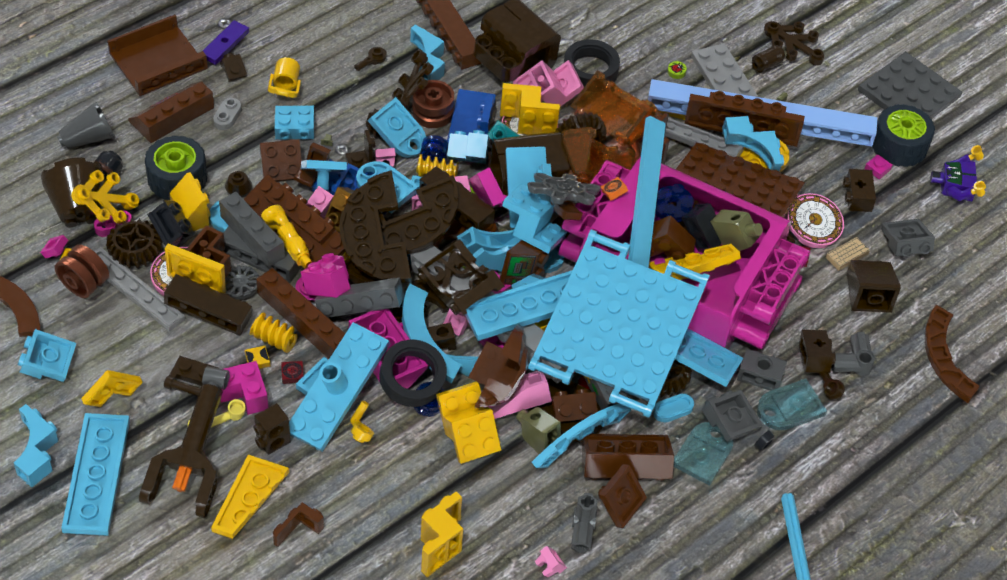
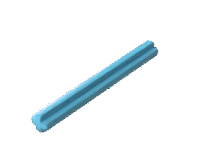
M785 493L782 495L781 500L797 580H811L794 495L792 493Z

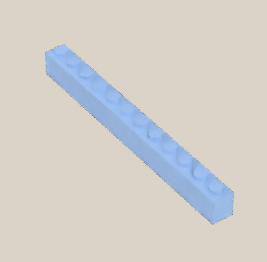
M651 79L646 108L686 115L690 94L709 97L710 92L719 90ZM722 91L725 93V95H738L736 93ZM742 95L745 99L753 100L759 98L763 102L771 104L779 102L783 106H787L786 112L805 116L800 135L871 147L873 145L877 131V117Z

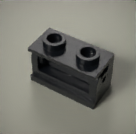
M163 200L164 203L147 215L165 246L169 243L180 247L195 233L191 228L190 221L182 213V207L175 201Z
M710 203L695 204L696 207L691 209L681 219L688 232L696 239L695 246L698 252H704L705 249L718 247L721 244L710 222L716 214Z

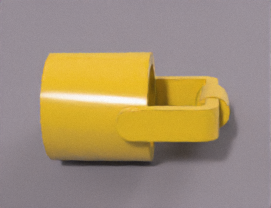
M286 57L277 60L274 74L271 73L268 92L291 98L298 96L301 80H298L300 65L296 60Z

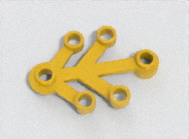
M100 170L92 172L85 185L80 184L74 187L71 193L73 201L78 205H87L100 222L110 219V215L117 224H121L123 220L126 221L127 216L122 210L117 211L111 203H119L126 210L136 208L139 203V197L135 193H127L126 195L108 194L112 186L120 182V176L116 172L107 175L106 181L97 192H92L91 190L95 184L104 180V174ZM94 201H98L103 209H100Z

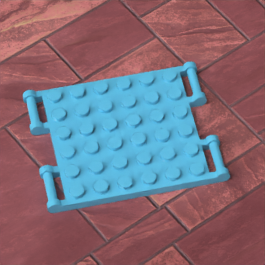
M591 229L534 356L529 363L528 369L532 371L538 370L562 380V383L569 385L574 372L614 388L609 402L613 404L617 402L644 413L643 416L650 418L710 275L706 273L702 275L677 265L672 260L669 261L665 273H660L627 260L626 256L631 244L617 242L599 235L597 231ZM594 242L620 251V254L617 256L592 245ZM674 272L699 282V286L696 287L671 277ZM542 358L566 368L567 371L563 372L539 361ZM623 391L638 398H641L643 400L648 401V404L645 405L643 403L620 395V392Z

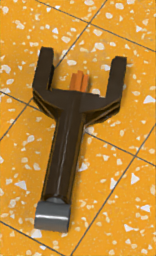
M211 366L205 368L202 378L203 385L201 386L183 443L176 449L165 450L151 458L141 487L139 502L150 504L155 499L166 465H168L171 469L178 470L172 489L178 492H185L191 473L204 476L195 501V514L199 517H207L219 478L203 450L223 393L222 390L226 389L229 382L230 372L228 370Z

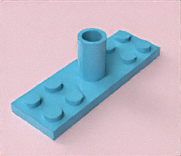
M353 322L328 362L320 368L318 378L289 421L290 435L323 452L388 349L390 341Z

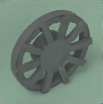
M237 265V267L231 269L232 271L225 278V282H232L226 284V288L233 286L231 291L229 292L226 289L225 292L232 298L246 299L257 292V282L249 279L253 277L257 279L259 274L250 266ZM250 284H255L253 289L249 286ZM235 290L238 291V292H240V294H233V293L235 292Z

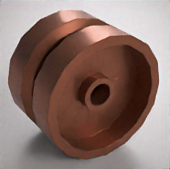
M427 80V86L423 90L418 88L413 94L412 116L423 127L441 128L452 120L454 91L445 82Z
M82 244L76 245L68 253V256H64L55 265V272L63 285L81 298H88L97 289L96 286H101L109 278V270L103 260L93 250Z

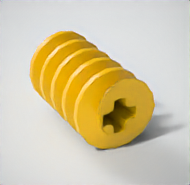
M422 154L418 158L416 173L420 177H423L436 166L442 171H446L449 176L454 175V177H457L459 161L454 166L452 159L449 164H446L445 158L442 159L441 163H438V157H435L433 162H431L430 156H427L425 161Z
M264 312L255 319L250 329V335H254L256 339H261L264 343L268 342L269 345L275 346L279 350L282 349L285 353L290 352L297 341V334H294L295 328L293 326L287 330V323H283L280 327L281 321L279 319L273 323V316H269L266 319V313Z

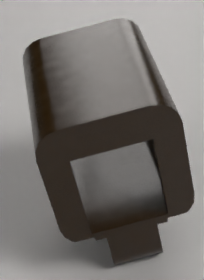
M510 0L490 10L482 18L480 29L484 33L478 35L475 39L474 56L501 81L511 82L517 79L540 61H544L550 68L555 65L561 36L522 1Z
M559 131L493 139L490 168L503 195L508 196L506 148L545 147L546 163L551 164L552 177H562L563 174H569V163Z

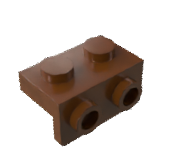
M588 389L576 390V394L568 395L567 391L556 392L555 396L551 397L552 402H550L553 406L554 418L560 422L584 420L598 412L595 392H588Z

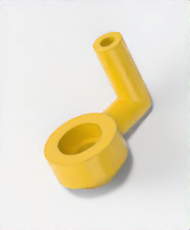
M364 400L361 401L350 419L353 425L351 429L352 437L360 443H364V441L370 442L374 435L373 430L360 421L369 406Z

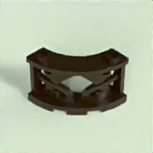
M460 239L417 269L419 272L417 276L423 284L427 283L455 315H466L467 311L465 309L492 290L497 292L505 287L493 269H489L484 265L479 267L475 264L476 258ZM453 250L448 261H445L442 257ZM437 261L445 267V270L435 266L434 269L438 272V275L434 276L430 274L427 267ZM461 267H466L463 271H460ZM452 275L460 278L472 276L469 281L470 289L461 291L451 290Z

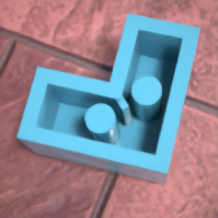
M474 130L473 133L469 132V135L462 131H455V134L450 133L447 158L450 160L486 164L489 136L480 130Z

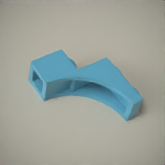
M415 24L411 27L410 42L425 52L428 57L427 62L434 66L433 71L429 75L424 74L422 77L426 80H440L444 76L445 62L440 59L444 55V41Z
M748 116L725 118L722 126L725 144L748 148L758 154L770 170L780 171L781 166L784 165V157L780 154L779 138H776L775 131L753 132V124L750 123Z
M472 226L457 236V239L463 242L472 255L481 247L487 251H496L504 246L511 249L521 241V239L513 236L515 229L503 232H488Z
M25 404L19 411L22 422L30 430V436L24 452L14 462L17 475L30 487H33L53 471L50 463L52 459L46 451L58 442L56 426L51 421L46 422L37 409L34 408L32 410Z

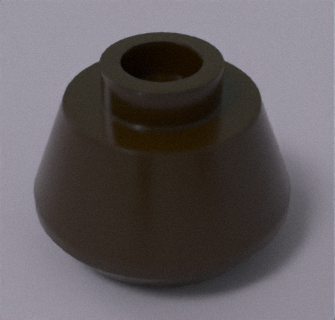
M235 171L228 176L225 182V189L230 195L237 192L240 196H244L251 191L252 182L244 172Z

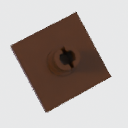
M623 464L607 485L602 486V489L598 492L599 498L618 528L625 527L647 498L630 465Z

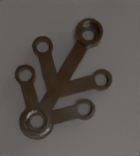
M775 21L765 24L764 31L772 40L771 47L777 45L782 48L783 42L779 40V37L784 40L787 60L795 61L797 59L798 52L793 47L795 46L809 55V62L812 65L819 66L823 63L824 54L822 50H813L800 42H817L819 38L817 31L812 30L808 34H800L805 26L800 21L795 22L794 25H780ZM786 32H795L798 34H788Z
M418 49L411 57V61L415 65L410 77L404 73L398 80L405 90L397 88L392 94V97H396L406 109L410 104L411 96L418 88L423 90L428 84V81L422 76L424 74L429 75L434 69V66L427 62V54L421 49Z

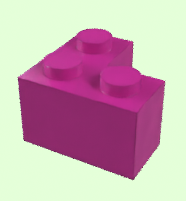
M333 253L325 254L321 260L310 263L308 268L301 271L307 295L337 298L351 289L348 281L350 278L343 256L334 255Z
M257 361L224 368V370L230 372V377L226 389L222 390L221 403L242 398L247 415L261 412L268 408V396Z

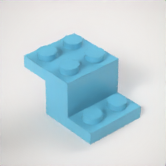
M521 184L504 199L502 206L520 215L513 236L548 254L565 238L567 231L557 224L550 223L554 205H551L549 196L530 193L528 186Z

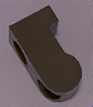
M451 322L427 327L430 336L440 349L456 350Z

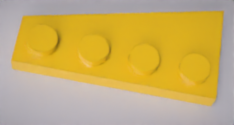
M732 244L705 249L704 254L694 252L685 254L686 257L683 259L674 260L673 257L664 259L665 263L655 265L654 261L649 262V268L664 274L669 261L672 260L679 266L702 273L712 271L722 265L732 264L734 261L741 259L740 251ZM674 272L671 275V277L676 278L678 280L686 278Z
M247 455L211 527L212 532L233 539L290 473L289 468Z

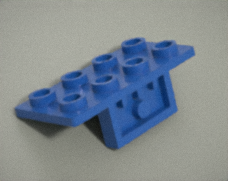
M463 89L458 90L446 143L447 147L449 145L450 133L455 134V131L466 132V135H469V132L473 133L474 130L484 131L485 134L489 132L496 98L495 94Z

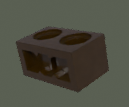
M277 403L254 415L255 425L253 428L256 433L254 439L260 449H264L269 455L291 443L289 418Z

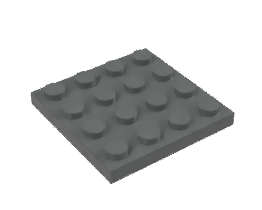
M906 51L858 87L859 92L884 110L889 106L905 104L923 110V112L930 116V119H933L958 100L963 93Z

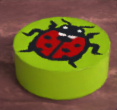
M679 61L670 63L668 75L674 79H682L686 75V65Z

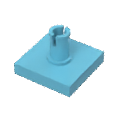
M304 160L301 161V169L316 170L317 187L320 186L324 190H329V172L347 170V162Z

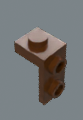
M313 142L310 145L306 160L328 161L331 150ZM300 168L294 176V180L302 185L312 187L317 180V171Z
M302 502L297 508H293L290 511L288 518L283 524H278L274 529V545L279 547L300 523L319 534L324 529L322 513Z

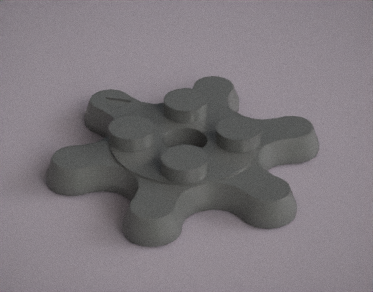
M535 173V182L527 184L530 193L546 194L550 196V200L555 204H563L567 200L573 203L592 205L596 198L594 195H598L601 190L599 185L578 182V177L573 174L551 177L544 173Z

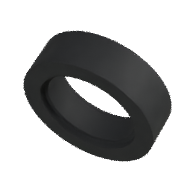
M587 39L573 43L566 50L564 63L569 60L573 64L586 91L604 90L613 85L617 80L620 58L617 51L609 44L599 40ZM581 57H597L605 61L609 68L603 73L589 74L577 69L574 62Z
M410 339L394 344L386 352L380 367L379 379L382 389L390 399L400 405L419 407L432 402L437 397L436 394L440 393L446 379L447 368L443 356L435 347L421 340ZM406 356L421 358L431 367L433 382L421 390L406 389L393 376L392 367L394 363Z

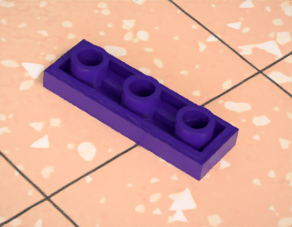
M235 20L232 21L203 50L207 56V61L216 65L224 55L228 54L249 33V27Z

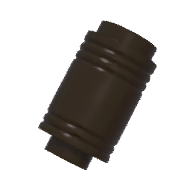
M773 46L752 57V67L761 73L782 63L785 58V52L780 46Z

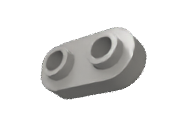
M227 98L222 102L213 117L214 126L217 129L228 130L233 126L241 113V103L238 99Z

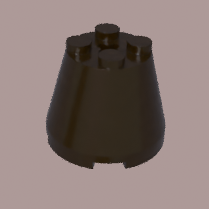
M83 157L55 162V167L48 171L43 170L41 173L42 185L58 217L65 223V226L71 228L81 222L93 224L97 219L96 215L87 205L76 204L72 199L71 193L77 185H85L92 172L100 170L103 173L102 165L98 161L93 163L86 161ZM103 181L95 184L91 191L97 192L103 185ZM94 201L101 209V204L98 201Z

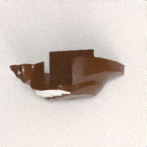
M519 324L516 325L503 349L487 341L468 377L485 385L475 408H485L506 402L514 396L522 382L530 363V356L523 341L524 328Z

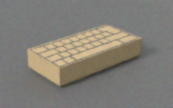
M856 237L827 253L826 259L840 271L849 266L850 260H859L867 256L870 250Z

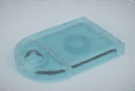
M807 379L765 393L760 398L757 407V414L762 423L775 430H787L824 417L827 413V410ZM770 410L774 412L775 415L768 416L765 414L764 411Z
M709 422L700 423L693 428L676 454L673 467L710 486L730 455L733 440L727 442L718 426L712 427ZM718 432L721 437L715 438L710 433Z

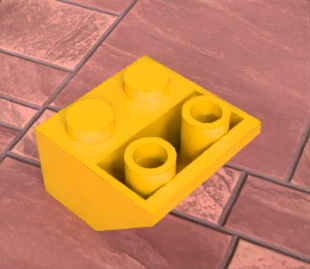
M191 172L186 173L169 194L170 201H175L182 207V213L190 221L194 232L204 228L206 225L209 226L208 217L211 216L207 206L209 199L205 192L202 193L199 180L194 179Z

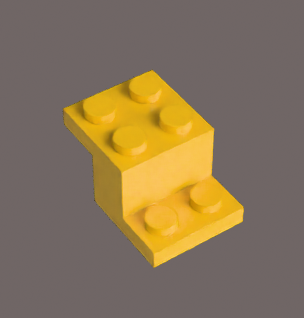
M503 83L500 116L519 118L518 134L533 135L556 132L560 104L541 103V86Z
M477 381L436 394L445 435L453 440L460 464L501 451L492 409L489 407L475 408L481 394L480 385Z
M457 491L450 496H445L433 509L429 508L422 515L421 541L425 545L422 548L421 572L426 577H429L462 551L463 528L458 524L461 520L462 496Z

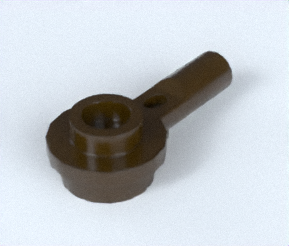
M381 47L371 48L368 52V57L355 64L354 68L356 71H360L371 64L383 63L387 57L386 50Z
M818 373L825 382L823 387L826 397L830 400L841 398L845 391L844 384L840 380L832 379L829 373Z

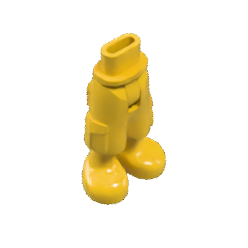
M273 205L265 209L261 214L262 219L273 231L277 230L279 237L284 242L285 249L292 259L296 261V264L298 266L302 265L304 269L308 268L312 261L306 243L298 235L293 224L289 222L282 206Z

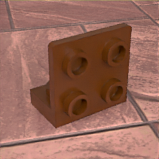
M299 139L260 143L263 177L268 174L275 181L293 180L301 168L302 159Z

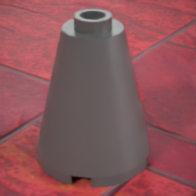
M97 102L90 105L59 131L60 135L57 136L61 146H66L68 149L115 137Z

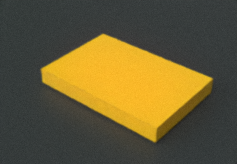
M169 243L165 247V258L168 276L172 278L175 274L187 276L192 281L208 285L213 290L226 292L225 267L223 264Z

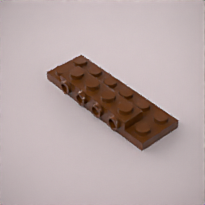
M722 91L710 92L709 97L690 94L685 124L723 132L722 126L726 117L748 116L750 123L753 124V132L775 131L776 138H779L784 144L797 147L805 116L786 112L787 106H783L779 102L771 104L763 102L759 98L751 100L745 99L739 94L730 96L725 95Z
M267 174L244 198L246 203L260 217L262 212L273 205L282 206L289 222L293 224L298 235L305 241L312 263L321 260L325 254L344 255L345 250L340 233L334 228L336 224L328 217L323 219L320 216L322 213L314 205L311 207L307 206L308 201L300 194L295 196L293 194L294 190L287 183L282 185Z

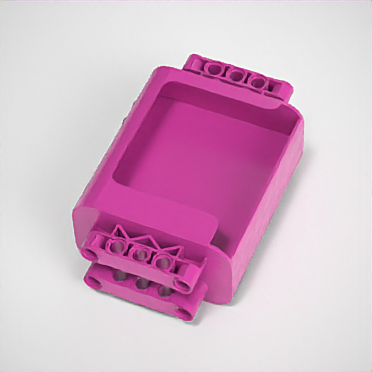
M641 157L631 170L609 160L604 162L602 168L590 184L602 186L619 177L627 186L628 191L610 201L600 190L598 195H594L596 198L592 205L576 203L575 207L583 213L581 220L563 221L562 229L570 234L561 244L558 255L576 263L591 229L597 231V234L617 242L630 244ZM661 163L654 222L662 219L670 196L675 195L680 203L695 200L700 204L710 203L716 215L721 210L748 212L754 223L762 225L763 232L750 248L740 250L741 259L729 265L716 267L712 271L700 273L702 275L706 273L710 277L688 327L690 330L726 349H729L734 339L738 338L762 350L793 294L796 293L803 276L799 275V272L805 266L811 251L786 241L791 226L790 220ZM594 242L592 245L617 256L620 254V251ZM696 246L694 247V253L704 254V252H698ZM661 253L651 257L649 262L654 261L655 265L665 263L664 259L668 257ZM685 278L681 280L696 287L699 286V282Z

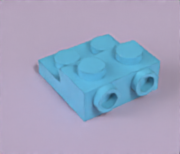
M314 105L275 106V139H314Z
M35 329L32 337L27 336L23 347L27 349L26 354L22 353L17 365L21 366L20 373L41 379L42 375L64 382L76 343Z

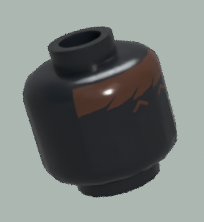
M103 151L95 160L102 165L104 180L112 172L118 174L123 167L121 157L113 151Z

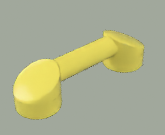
M239 399L230 401L228 411L215 416L211 428L230 419L233 421L241 419L245 414V403Z

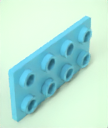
M545 147L506 148L508 195L521 184L527 186L529 182H535V173H544L552 177L551 164L546 163ZM509 210L510 228L514 229L520 215Z

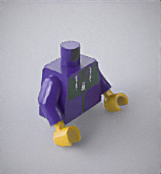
M976 145L972 147V154L970 155L966 154L956 160L945 162L941 172L932 171L930 182L940 183L941 193L957 201L966 200L972 202L975 194L979 197L984 196L986 185L983 181L977 182L976 164L973 159L977 161L983 159L984 154L981 146Z

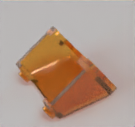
M598 70L570 106L575 111L574 116L576 113L582 114L584 111L587 114L590 112L594 115L598 114L604 121L606 132L616 138L615 141L623 147L625 145L630 146L644 135L646 117L652 116L657 119V117L662 116L654 103L647 99L646 101L637 99L617 87L613 81L606 80L605 74Z
M592 127L562 131V143L572 173L578 177L577 181L590 184L606 160L628 170H631L634 166L635 150L627 148L625 151H619L618 146L608 147L594 139L596 138V129Z

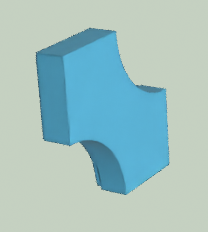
M504 246L496 251H487L481 247L473 254L477 260L475 264L479 267L484 265L489 269L502 272L506 253L510 249Z

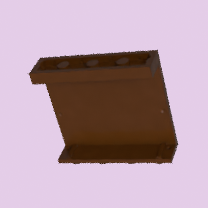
M175 14L107 40L110 56L139 96L208 69L206 54L203 51L197 53L178 28L177 16Z

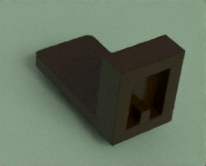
M364 130V151L345 154L347 165L349 163L360 168L364 164L376 160L373 149L376 147L374 136H370L369 130Z

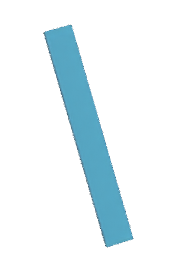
M652 116L645 118L630 239L631 246L628 260L648 268L666 123Z

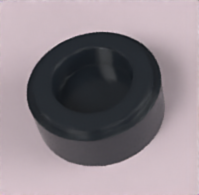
M768 430L756 441L754 446L759 451H763L772 443L775 435Z

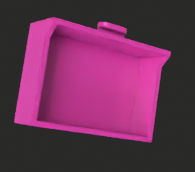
M490 167L468 179L479 199L491 205V207L497 204L499 208L502 207V202L507 196L503 195Z

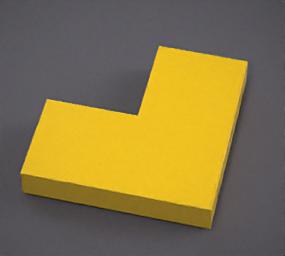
M107 370L81 399L85 405L101 407L113 393L131 396L142 384L140 376Z

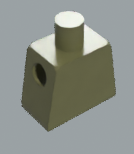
M721 210L710 221L722 245L732 244L739 251L750 248L763 232L762 225L754 223L748 212Z
M539 407L534 408L530 412L523 409L516 416V419L521 423L523 439L538 454L561 436L560 421Z

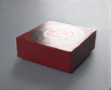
M303 361L281 362L282 384L297 383L304 376Z

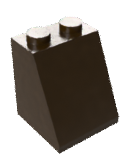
M850 260L846 273L851 311L892 313L901 285L891 262Z

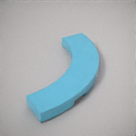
M409 284L402 302L404 332L409 339L427 342L441 353L447 368L445 380L452 384L461 364L446 355L436 345L427 330L424 320V303L428 292Z
M616 404L587 417L551 443L532 461V464L536 468H548L567 450L574 439L580 441L591 434L598 425L605 427L610 424L619 423L632 408Z

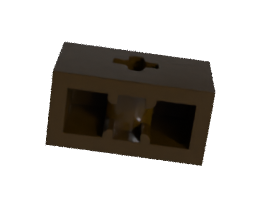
M849 169L847 176L843 178V188H846L845 203H848L849 211L872 212L876 201L872 170Z
M802 330L799 349L805 372L830 373L831 366L835 364L836 355L835 352H832V340L828 338L827 330Z

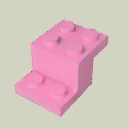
M569 60L554 71L544 61H540L512 82L519 85L541 86V102L560 104V107L585 90L573 64Z

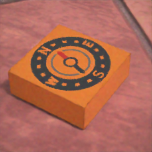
M619 177L600 186L602 192L610 201L628 191L627 186Z

